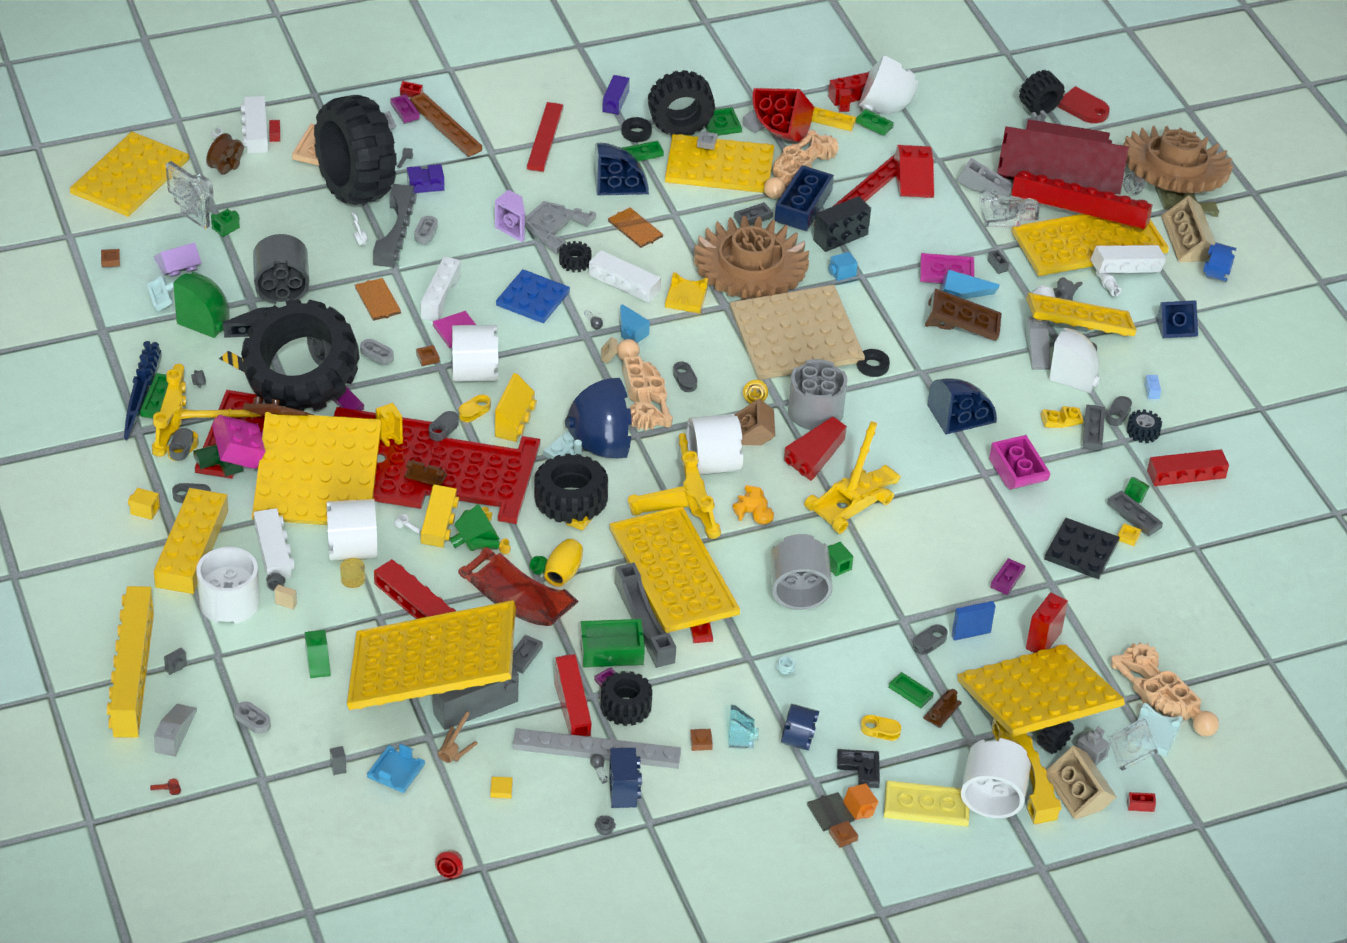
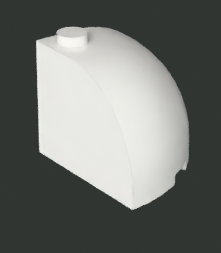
M883 56L871 68L858 106L862 107L863 110L866 109L878 114L897 113L912 101L919 84L918 80H915L916 76L910 70L905 71L902 69V64Z
M1064 328V331H1061L1054 344L1050 381L1088 393H1092L1093 388L1098 387L1100 382L1099 357L1094 345L1086 336L1069 328Z

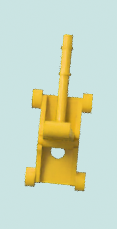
M680 433L679 446L681 448V460L683 461L686 479L683 482L684 486L639 496L635 494L630 495L628 503L631 514L638 516L644 512L667 510L683 506V508L689 507L692 515L698 517L703 523L706 536L710 539H716L721 535V528L715 522L712 511L715 507L714 499L706 493L704 481L701 479L697 468L699 462L697 453L688 450L686 434Z

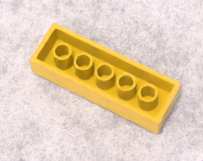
M189 488L155 566V588L189 594L195 593L198 585L197 564L205 554L212 551L229 511L227 494Z

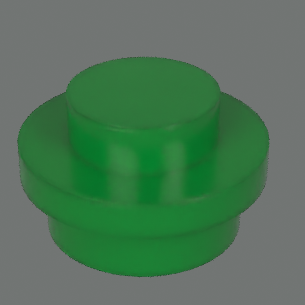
M544 556L532 558L529 567L534 574L541 575L545 572L547 558Z

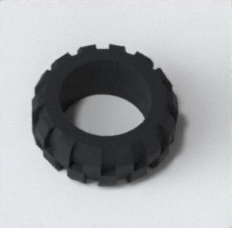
M362 95L338 97L324 104L316 116L317 124L314 125V147L319 162L318 167L326 181L327 188L331 194H335L336 199L348 204L357 205L381 199L392 189L391 185L395 182V166L397 165L393 133L389 129V122L384 112L380 111L379 105L374 100Z
M299 299L285 301L286 305L277 308L274 305L264 311L265 317L261 321L256 319L247 332L249 338H245L242 345V367L250 387L257 397L264 399L266 404H271L272 399L280 400L279 406L299 411L313 408L314 411L327 407L326 402L332 398L337 401L346 392V383L352 384L358 370L357 363L360 359L359 346L351 325L346 322L345 317L335 308L330 306L326 308L324 303L310 299L307 303H301ZM302 337H315L331 344L330 352L326 359L317 368L308 373L290 376L279 374L270 369L272 359L277 351L292 340Z

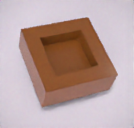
M120 249L101 250L102 267L120 266Z
M434 345L416 349V355L422 366L440 362V357Z
M690 729L692 751L713 749L711 729Z
M848 820L829 828V834L839 848L858 841L859 835Z

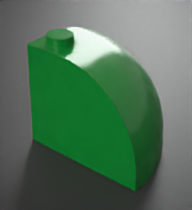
M197 272L185 273L173 282L177 324L215 338L224 330L223 322L230 318L229 305L224 292L212 279Z

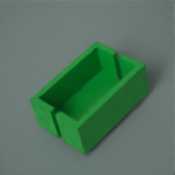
M641 619L581 621L580 642L583 668L644 665L645 646Z

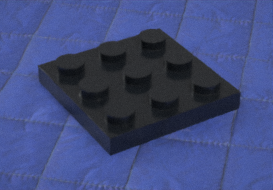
M1065 518L1049 546L1044 560L1099 580L1119 543L1120 537Z

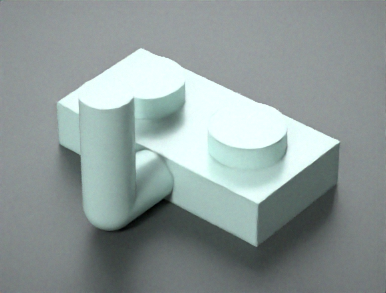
M162 275L146 284L153 306L158 312L173 303L170 291L174 289V281L167 284L166 279Z
M567 430L543 450V456L548 459H554L557 455L581 454L582 441L574 440L571 433Z

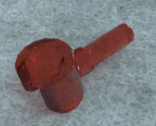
M175 778L170 779L165 784L150 785L151 790L169 789L171 795L181 793L179 781Z

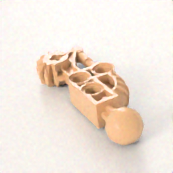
M809 130L808 135L799 144L784 147L783 153L776 159L773 165L775 177L768 179L764 185L765 194L772 199L780 198L801 165L812 168V162L817 158L822 159V161L835 158L839 148L837 139L833 138L832 135L826 136L825 134L819 136L815 130ZM809 142H812L811 146L807 150L804 151L801 149L803 146H806Z
M631 339L621 341L618 344L617 355L623 361L622 371L628 396L632 401H635L630 406L631 426L637 427L638 430L644 429L645 431L648 428L653 430L656 425L671 427L673 417L670 415L666 405L667 392L665 380L652 363L641 360L639 356L640 348L637 342ZM651 401H655L661 404V412L651 403Z
M1141 642L1138 645L1132 643L1130 648H1127L1124 652V655H1114L1112 657L1111 667L1118 669L1133 683V689L1141 697L1143 704L1146 703L1151 707H1155V710L1157 712L1161 711L1164 716H1181L1184 721L1192 717L1194 719L1193 727L1201 736H1211L1217 732L1219 728L1217 716L1210 711L1200 710L1201 699L1175 673L1171 671L1161 672L1158 669L1159 653L1156 652L1155 647H1150L1149 643L1143 645ZM1130 670L1140 673L1144 678H1136Z

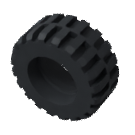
M682 70V72L673 71L672 74L667 73L664 75V78H659L656 81V85H653L650 89L648 107L656 127L665 134L670 133L671 136L673 134L693 135L696 131H701L704 125L707 126L710 119L713 118L715 100L710 85L702 75H697L696 72L691 71L689 73L688 70ZM690 97L695 99L690 106L684 109L673 110L668 108L673 101L679 98Z
M570 453L565 454V456L557 455L554 459L550 458L535 473V504L548 518H554L555 521L560 523L564 521L567 524H571L572 519H576L578 522L583 521L586 516L588 520H591L605 509L608 502V475L606 470L598 461H593L588 456L583 457L581 454L571 455ZM574 487V488H579V489H564V488Z

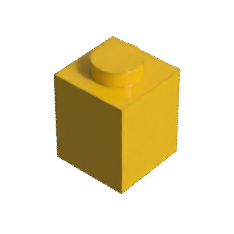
M137 487L128 499L130 514L152 520L160 508L159 493Z

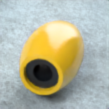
M566 539L551 552L544 574L545 579L551 585L563 586L577 573L583 558V547L578 541Z

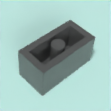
M999 250L988 253L987 261L998 274L1008 271L1009 262Z
M343 746L330 749V764L333 775L346 773V755Z

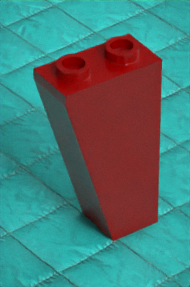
M834 416L786 446L784 461L802 476L812 481L844 442L847 426Z
M576 654L555 657L554 685L569 735L590 737L592 722Z

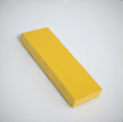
M814 107L811 122L852 132L856 123V117Z

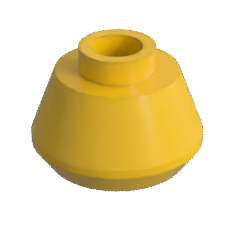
M761 380L747 382L743 388L744 399L750 404L759 398L764 402L768 396L766 384Z

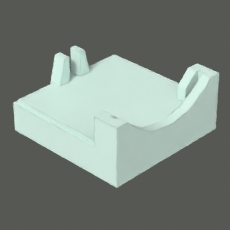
M1144 703L1129 735L1128 743L1167 757L1180 730L1183 717L1163 716Z

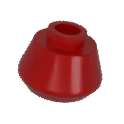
M455 850L440 853L435 859L436 870L443 877L449 879L457 878L463 871V858L461 854Z

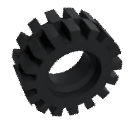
M569 241L567 245L564 243L559 251L560 266L562 265V268H566L568 272L569 270H572L573 273H575V270L581 272V269L585 271L586 267L589 268V261L592 256L590 246H587L586 243L582 245L581 241L579 243H576V241L570 243Z
M1067 721L1043 728L1039 732L1040 735L1037 736V743L1049 753H1057L1058 750L1062 749V746L1067 744V740L1071 739L1070 736L1074 733V724Z

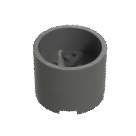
M275 234L265 237L255 246L253 251L254 285L257 294L264 300L275 304L277 302L302 298L309 288L308 251L304 243L291 235Z

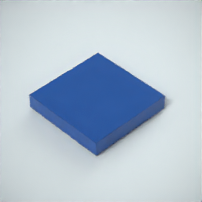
M989 601L956 608L951 635L953 640L956 641L991 633L996 607L994 602Z

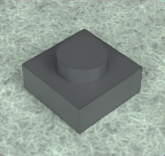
M182 647L164 656L165 670L169 675L187 666L186 652Z

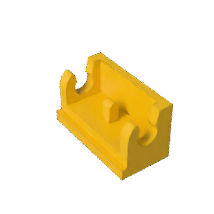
M390 403L376 408V419L382 422L380 433L382 442L386 446H390L388 439H394L398 445L402 444V414L394 403Z

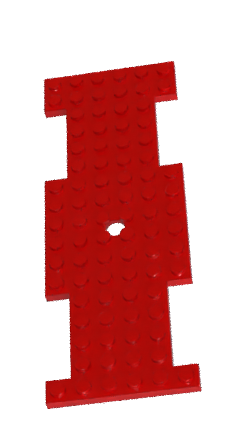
M226 390L218 410H245L243 405L253 404L254 397H257V395ZM336 407L333 417L376 419V413ZM265 416L253 418L232 417L257 424L260 432L264 428ZM402 417V444L398 445L394 439H388L390 446H386L380 439L378 455H383L385 460L377 463L373 494L375 502L422 509L425 497L431 496L433 485L404 477L408 470L406 468L408 460H415L424 463L425 467L428 465L441 467L447 473L441 486L457 489L456 497H459V501L500 507L498 521L517 524L541 439L522 436L518 449L452 438L435 441L429 437V425L432 422ZM212 426L203 448L216 444ZM436 429L433 432L441 433L442 430ZM196 462L194 467L195 473L231 479L234 476L233 474L225 477L219 464L200 469Z

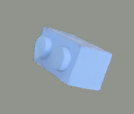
M1146 375L1145 388L1148 399H1160L1161 387L1158 375Z

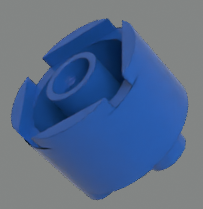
M1217 242L1215 245L1211 244L1208 255L1211 256L1210 261L1205 263L1203 269L1206 277L1227 282L1228 279L1225 278V275H1230L1235 258L1232 251H1236L1237 248Z

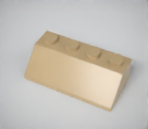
M1188 195L1161 216L1178 261H1205L1211 257L1208 255L1211 244L1215 245V241L1201 205Z

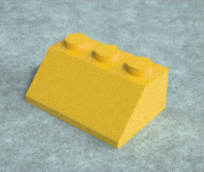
M513 373L495 409V437L517 442L519 436L523 435L525 424L530 421L531 411H535L537 406L535 391L517 373Z

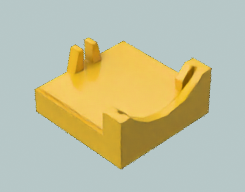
M673 272L671 285L665 301V308L700 314L708 291V278L690 281Z

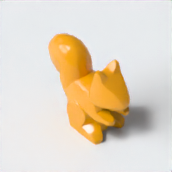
M745 485L744 489L747 493L744 496L738 495L739 500L732 506L739 521L743 519L747 512L753 513V519L757 524L766 525L772 522L774 512H772L771 508H768V501L764 496L763 490L759 487Z

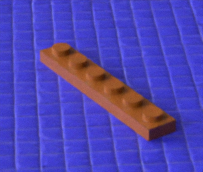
M424 92L410 98L417 111L465 155L469 157L482 151V145Z

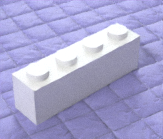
M265 96L244 97V104H241V114H243V145L247 146V153L268 152Z
M1158 245L1096 246L1090 260L1098 273H1155L1162 271L1166 257Z
M602 250L589 261V276L649 303L661 291V277Z
M277 508L254 512V526L266 576L272 573H280L285 579L292 578L291 570L295 569L293 557L289 558V555H291L290 544L285 543L287 541L286 529L282 530L284 527L283 517L278 515Z

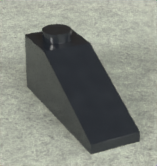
M260 307L224 321V338L249 337L247 332L256 319L261 321L265 317L264 311L271 307Z

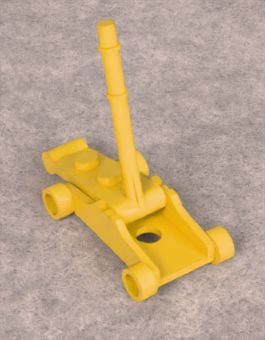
M175 364L173 369L168 370L166 373V381L169 384L161 410L153 416L156 436L155 442L152 444V454L157 457L166 455L167 444L176 430L180 429L182 419L216 418L218 415L253 418L262 417V415L248 410L183 409L182 407H186V395H182L186 390L184 366L182 364Z
M874 421L870 422L866 430V435L850 478L844 477L842 481L834 483L829 491L820 498L814 494L810 495L804 503L808 510L816 512L832 525V529L838 534L843 533L847 529L849 523L846 520L879 500L883 505H888L894 498V493L884 487L898 483L901 477L888 465H883L880 469L868 473L863 469L873 436L876 433L877 423ZM845 503L847 507L839 508L837 504Z

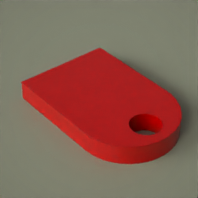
M1077 86L1064 94L1063 100L1056 106L1084 122L1093 124L1106 121L1110 111L1109 105L1105 101Z

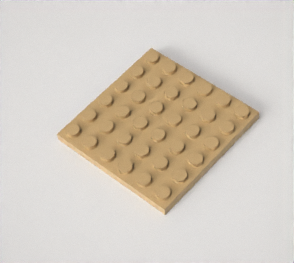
M835 285L730 302V310L758 380L791 375L795 367L798 368L806 364L807 360L812 359L833 362L835 367L855 364L859 360H865L864 353Z

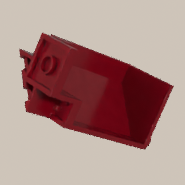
M1028 119L1026 129L1005 126L997 174L1003 178L1014 180L1019 171H1029L1033 175H1045L1049 179H1061L1065 183H1078L1082 187H1094L1098 191H1110L1120 195L1129 146L1112 144V140H1109L1110 132Z

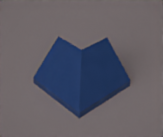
M1197 300L1160 302L1156 321L1162 338L1198 336Z

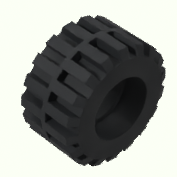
M1039 70L1035 74H1031L1019 90L1020 101L1031 113L1035 112L1037 116L1043 110L1047 114L1054 110L1061 103L1060 101L1063 100V95L1065 94L1064 85L1049 70Z
M621 671L619 674L616 672L613 673V676H608L601 687L600 708L603 716H607V720L610 722L614 721V724L619 725L620 723L623 726H627V724L633 726L636 725V722L641 723L644 721V718L647 719L652 709L653 693L652 685L648 683L649 680L642 678V675L639 673L634 674L633 671H630V673Z

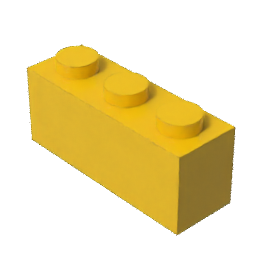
M433 485L421 530V544L444 548L445 541H449L451 535L449 526L450 524L453 525L455 520L453 510L458 508L459 497H456L457 489Z

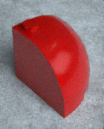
M753 89V107L757 118L768 131L779 138L793 142H800L806 137L810 129L814 106L800 89Z

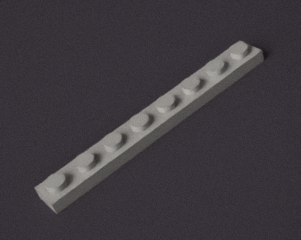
M518 728L515 730L513 750L590 759L593 755L599 754L607 761H610V748H636V756H640L642 765L679 769L681 747Z

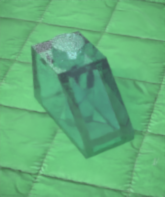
M731 705L728 730L729 748L754 749V740H758L759 729L755 728L754 719L736 705Z

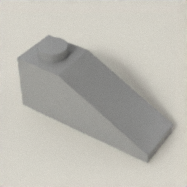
M970 158L957 179L958 182L971 190L1008 197L1013 189V183L973 158Z
M1027 316L1025 337L1032 370H1050L1046 320H1037L1033 316Z
M176 704L161 720L154 734L156 753L176 757L197 712V708Z

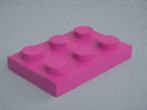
M921 253L920 282L943 283L944 276L948 270L974 277V257Z

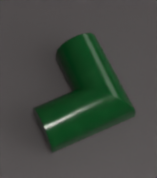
M217 444L193 451L194 459L200 469L219 464L225 477L244 471L241 465L221 461Z

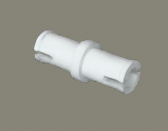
M1096 270V275L1100 278L1103 287L1107 288L1113 297L1120 295L1122 289L1117 285L1114 276L1109 273H1098Z

